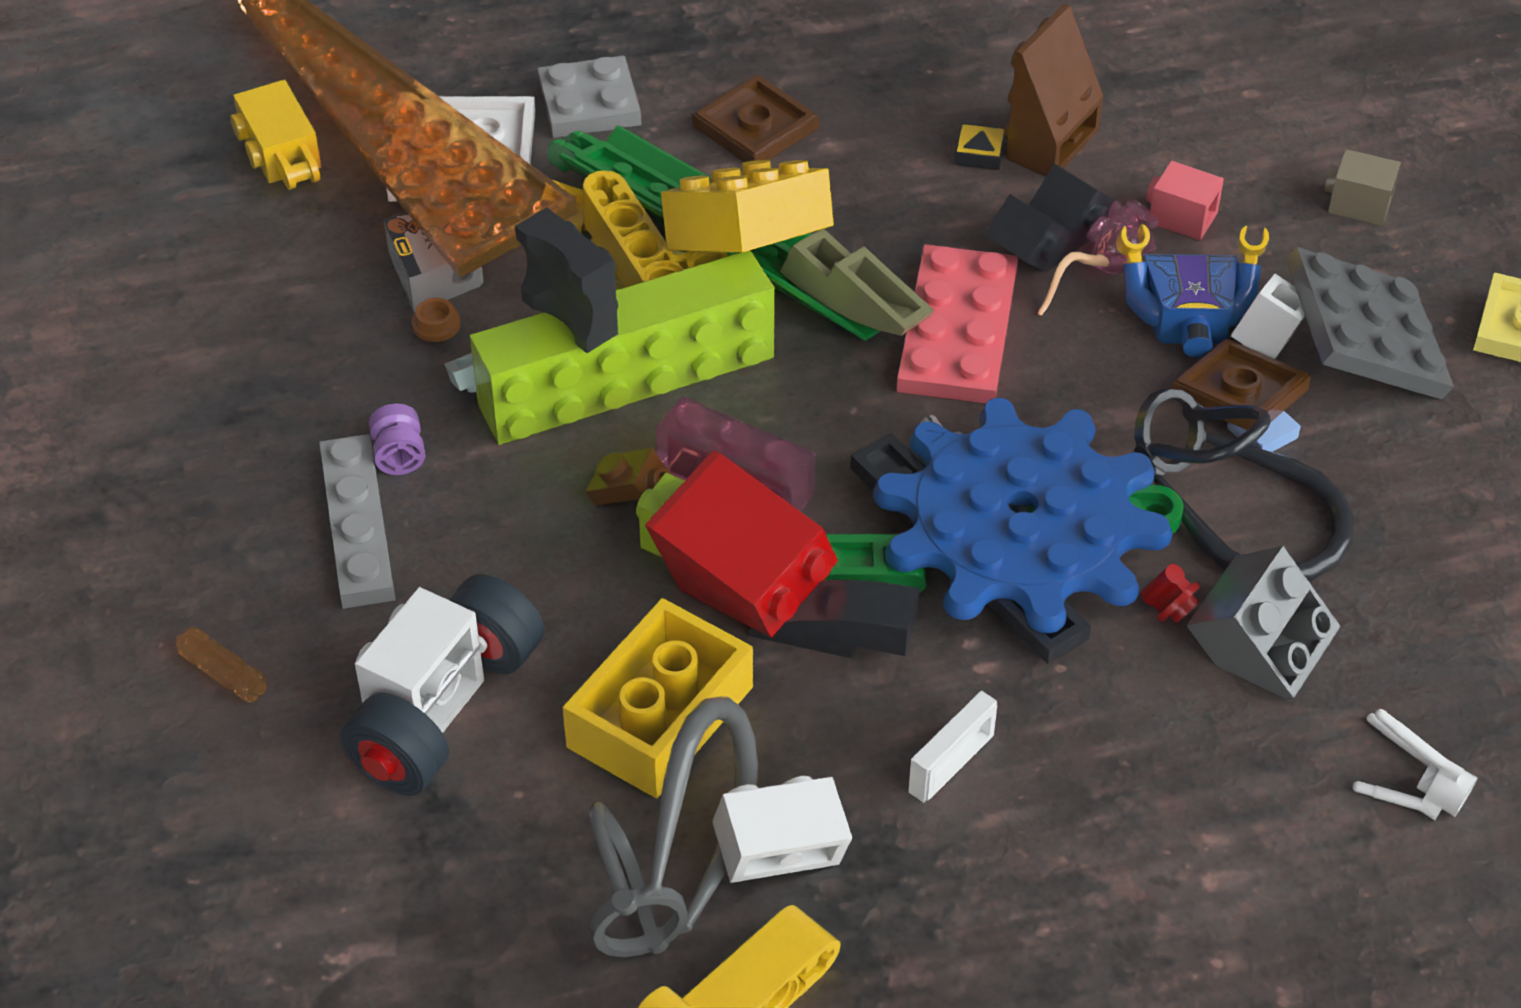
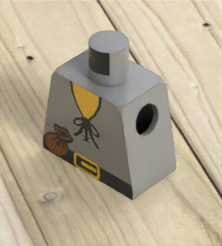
M458 209L384 219L388 253L414 312L418 304L426 299L439 297L448 300L480 287L484 282L481 259L504 252L502 238L496 225L471 232L462 211Z

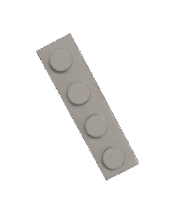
M370 434L320 441L342 607L345 609L396 600Z

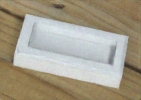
M980 691L911 759L910 794L923 803L926 800L929 801L994 736L997 700Z

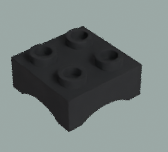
M547 207L516 225V240L524 247L527 257L526 275L521 286L522 301L533 310L548 313L561 320L572 332L575 344L586 353L591 352L618 334V301L616 299L615 286L616 264L611 254L605 248L597 247L583 236L573 223L564 221Z

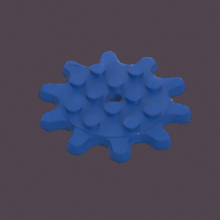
M994 398L989 400L980 412L979 422L981 428L976 429L970 434L950 432L935 422L920 423L912 432L909 445L910 449L924 461L926 468L914 474H884L873 488V499L878 506L883 509L904 513L913 523V528L895 536L885 548L884 558L887 565L899 572H911L919 568L933 567L946 573L950 579V587L944 595L943 607L948 615L960 620H969L981 613L984 606L992 600L998 598L1009 599L1022 607L1026 621L1031 628L1041 633H1052L1064 626L1066 622L1064 601L1075 592H1092L1111 605H1129L1138 597L1139 586L1135 575L1120 561L1121 556L1132 549L1161 550L1167 547L1172 539V529L1166 517L1159 513L1137 508L1129 501L1131 494L1150 486L1153 482L1155 471L1150 459L1146 455L1136 452L1116 457L1097 453L1089 446L1096 432L1092 417L1089 413L1079 409L1068 411L1053 426L1039 428L1026 425L1020 421L1010 401L1004 398ZM1009 503L1012 506H1030L1033 503L1034 512L1015 513L1009 508Z

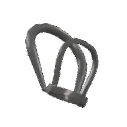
M720 696L702 700L686 716L673 742L663 781L650 884L648 886H645L633 850L611 811L598 801L593 802L589 808L591 826L615 892L612 899L604 903L593 915L590 924L596 948L606 955L630 957L649 952L659 954L665 951L669 942L673 941L678 935L691 931L692 926L727 872L719 843H717L688 909H686L681 894L672 888L661 886L694 754L704 732L715 720H722L727 725L733 740L735 757L734 788L743 785L757 786L758 759L755 735L745 710L730 697ZM613 843H614V845H615V847H616V849H617V851H618V854H619V856H620V858H621V860H622V863H623V865H624V868H625V871H626V874H627V877H628V880H629V883H630V886H631V890H630L629 887H628V884H627L625 875H624V873H623V870H622V867H621V865H620L619 859H618V857H617V854H616L615 848H614V846H613ZM651 905H665L674 909L672 917L662 927H657ZM637 909L644 931L643 936L630 939H616L604 934L606 927L619 915H630Z

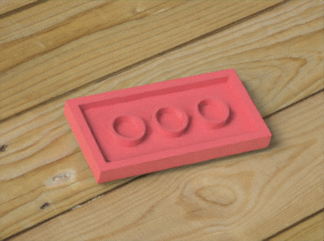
M924 244L915 293L934 311L929 318L906 333L897 378L898 393L984 404L996 398L1018 266V257L1016 255Z

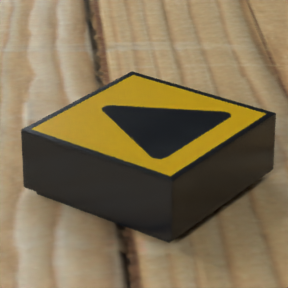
M961 123L954 164L1000 170L1006 128Z

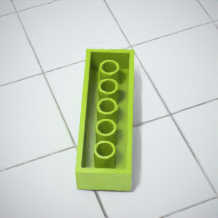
M751 250L616 290L618 334L589 353L584 352L575 344L572 332L561 320L545 312L470 335L478 406L498 445L526 438L542 431L570 424L583 418L617 409L659 394H665L690 384L712 379L716 376L774 358V286Z

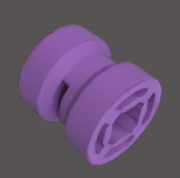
M397 403L378 408L368 421L371 440L374 442L373 452L376 466L381 471L392 475L408 474L418 469L423 464L426 456L423 439L419 435L421 430L417 412L408 405Z

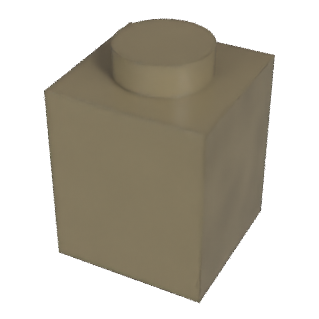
M1346 149L1340 167L1331 165L1327 176L1324 192L1332 194L1328 213L1383 226L1393 198L1401 162Z

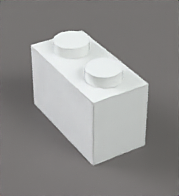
M800 776L792 778L782 785L758 788L755 785L739 786L722 795L712 821L730 883L839 865L852 840L833 777L812 780L811 777Z

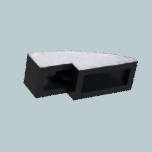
M823 580L801 603L793 617L787 620L772 638L751 627H748V636L852 658L856 646L906 656L918 616L919 588L886 582Z

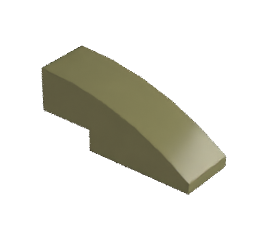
M824 228L793 245L780 270L784 276L802 291L824 306L850 320L876 330L903 335L929 318L934 311L866 247H862L851 254Z

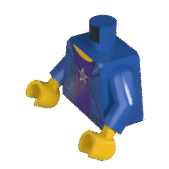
M1141 224L1138 228L1139 244H1132L1127 240L1126 226H1124L1116 238V246L1121 254L1127 256V264H1123L1127 305L1145 324L1152 326L1156 339L1161 343L1183 344V351L1186 355L1194 358L1205 356L1212 350V344H1220L1224 339H1227L1229 327L1238 326L1258 295L1262 266L1257 265L1258 257L1265 252L1269 240V233L1266 228H1264L1262 233V243L1257 246L1249 245L1245 240L1247 225L1241 229L1237 243L1240 253L1243 254L1242 263H1237V255L1145 254L1144 262H1142L1141 252L1149 242V230L1144 224Z

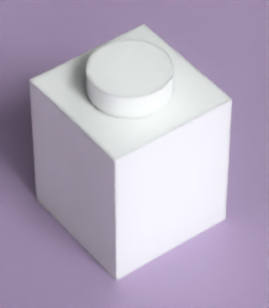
M1274 274L1259 292L1231 336L1242 343L1243 346L1276 359L1305 318L1295 286Z

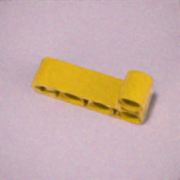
M604 170L596 171L585 178L583 183L584 224L598 247L605 248L613 257L616 264L615 273L625 288L728 257L725 252L688 251L674 255L672 250H667L666 241L620 174Z
M790 905L776 914L684 998L679 997L669 987L663 986L650 993L638 1008H788L831 967L839 953L840 941L797 906Z

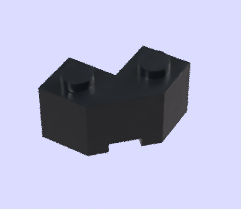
M1054 163L1030 203L1009 194L985 235L1026 263L1047 272L1060 263L1069 253L1075 252L1088 243L1094 234L1106 225L1110 217V208L1115 200L1080 177Z

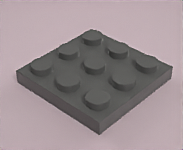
M1300 247L1295 248L1286 259L1323 365L1441 400L1454 388L1446 367V360L1440 352L1432 331V325L1426 316L1419 298V291L1414 283L1403 277L1395 278L1373 271L1365 265H1354L1335 259L1324 252L1316 253Z

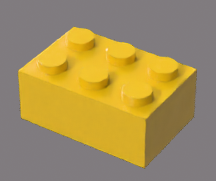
M770 160L748 161L742 163V171H740V168H723L711 171L712 179H709V176L681 178L680 187L661 192L667 250L745 252L834 226L828 168H809L808 160L779 163V168H771Z
M661 598L563 706L566 747L658 799L662 794L664 776L673 742L686 716L702 700L707 698L727 696L739 704L753 688V646ZM715 720L704 732L695 754L723 723L722 720Z

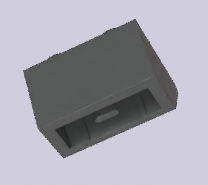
M1284 546L1235 556L1186 625L1217 667L1284 699H1292L1296 696L1341 627Z

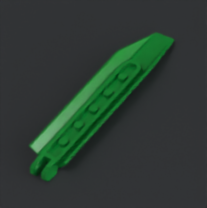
M619 125L614 128L606 141H600L589 134H584V131L575 130L569 133L565 140L556 139L547 145L548 148H546V154L551 164H554V167L557 166L564 173L572 170L584 178L596 171L604 170L620 174L647 214L658 220L663 226L664 217L661 192L680 187L681 178L708 176ZM806 233L751 250L776 290L864 341L881 332L880 330L850 320L829 309L802 291L780 272L792 246L812 234ZM725 252V253H726L728 256H731V255L738 254V253H741V252Z

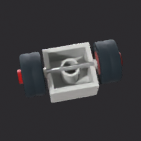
M486 574L472 575L464 580L448 600L419 587L405 604L397 606L389 619L388 625L374 642H368L364 645L356 659L355 669L362 704L343 726L340 734L343 749L353 764L373 782L391 792L404 796H414L422 792L432 781L434 775L446 763L449 756V746L443 732L484 682L483 669L498 674H511L521 668L529 658V655L540 644L544 635V624L535 606L524 594L509 583Z

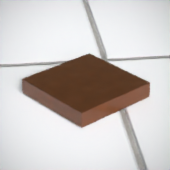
M758 74L692 114L693 127L743 162L770 160L820 127V116Z
M1224 339L1172 382L1171 389L1183 390L1203 407L1259 406L1268 412L1272 422L1309 389L1311 375L1229 339ZM1224 419L1245 430H1248L1257 421L1256 419Z

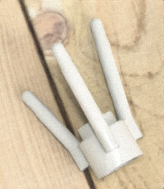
M1378 709L1375 714L1370 713L1367 716V721L1428 767L1417 786V789L1426 793L1423 799L1360 781L1353 783V790L1373 798L1418 810L1436 820L1441 810L1455 817L1468 798L1478 778L1446 759L1385 710Z

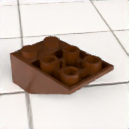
M1065 3L1050 18H1044L1037 31L1026 42L1022 41L1018 44L1011 59V66L1014 68L1013 85L1008 94V103L1011 104L1010 120L1005 129V138L1008 139L1006 159L1045 177L1054 163L1065 168L1099 131L1103 93L1070 5Z

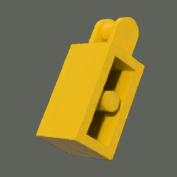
M286 80L234 94L237 113L230 116L231 123L238 141L246 140V152L254 169L261 167L269 184L283 180L288 190L296 188V183L310 179L313 183L320 181L318 168H321L316 133Z

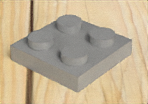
M625 55L538 67L539 85L553 138L567 136L575 130L584 131L585 134L613 130L618 125L623 128L641 126V110Z

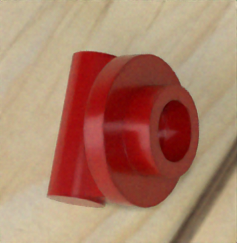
M1170 564L1142 589L1141 597L1146 604L1154 606L1160 612L1156 618L1161 623L1169 616L1178 623L1200 603L1194 593L1201 586L1196 581L1190 584L1185 579L1182 568L1176 564Z

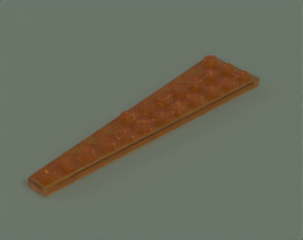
M238 0L242 10L459 278L521 245L516 240L515 226L546 207L563 220L578 213L576 198L310 1Z

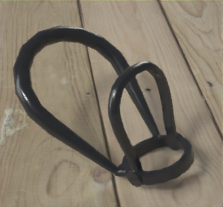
M1160 389L1150 394L1140 406L1135 420L1134 438L1136 447L1134 452L1142 453L1150 459L1155 471L1153 480L1155 485L1165 486L1174 490L1162 477L1167 472L1178 473L1189 467L1191 463H1212L1234 455L1291 479L1311 489L1326 504L1333 520L1332 537L1323 551L1305 561L1295 563L1308 581H1312L1337 567L1351 546L1353 538L1354 516L1343 492L1321 471L1291 457L1251 445L1270 426V415L1264 408L1251 405L1203 407L1183 390ZM1169 398L1181 404L1183 415L1189 421L1188 440L1185 448L1151 443L1150 422L1154 411L1163 401ZM1224 419L1257 420L1245 433L1235 440L1207 433L1203 421ZM1204 441L1216 446L1215 448L1200 450ZM1158 457H1164L1172 459L1174 461L1167 464L1160 460ZM1181 497L1184 505L1182 523L1196 543L1220 567L1226 569L1235 556L1242 554L1232 550Z

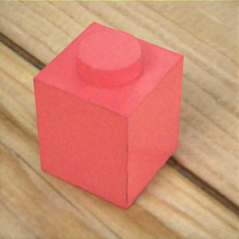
M1171 161L1162 176H1154L1148 187L1146 202L1151 203L1148 223L1201 241L1218 213L1224 178Z

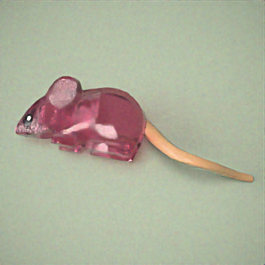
M1136 199L1127 201L1125 206H1121L1119 202L1115 201L1108 211V217L1110 218L1107 219V217L1101 216L1087 234V238L1095 245L1089 254L1071 252L1059 263L1038 315H1043L1048 308L1063 272L1074 260L1094 266L1108 274L1123 272V264H1127V256L1121 254L1117 249L1116 238L1124 226H1126L1127 240L1132 244H1139L1138 228L1140 225L1144 224L1148 228L1150 239L1142 250L1141 255L1151 254L1156 247L1151 228L1158 227V218L1152 215Z

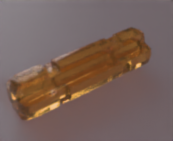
M188 627L184 634L178 636L176 646H178L179 655L193 664L198 663L197 667L227 689L235 687L233 693L244 701L255 702L259 695L265 693L268 685L265 682L266 677L262 672L251 665L244 667L245 660L218 641L209 640L210 636L199 628Z

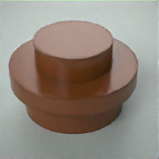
M434 297L422 301L418 304L412 316L413 332L420 339L429 342L448 340L456 335L461 326L459 312L450 301L444 298Z

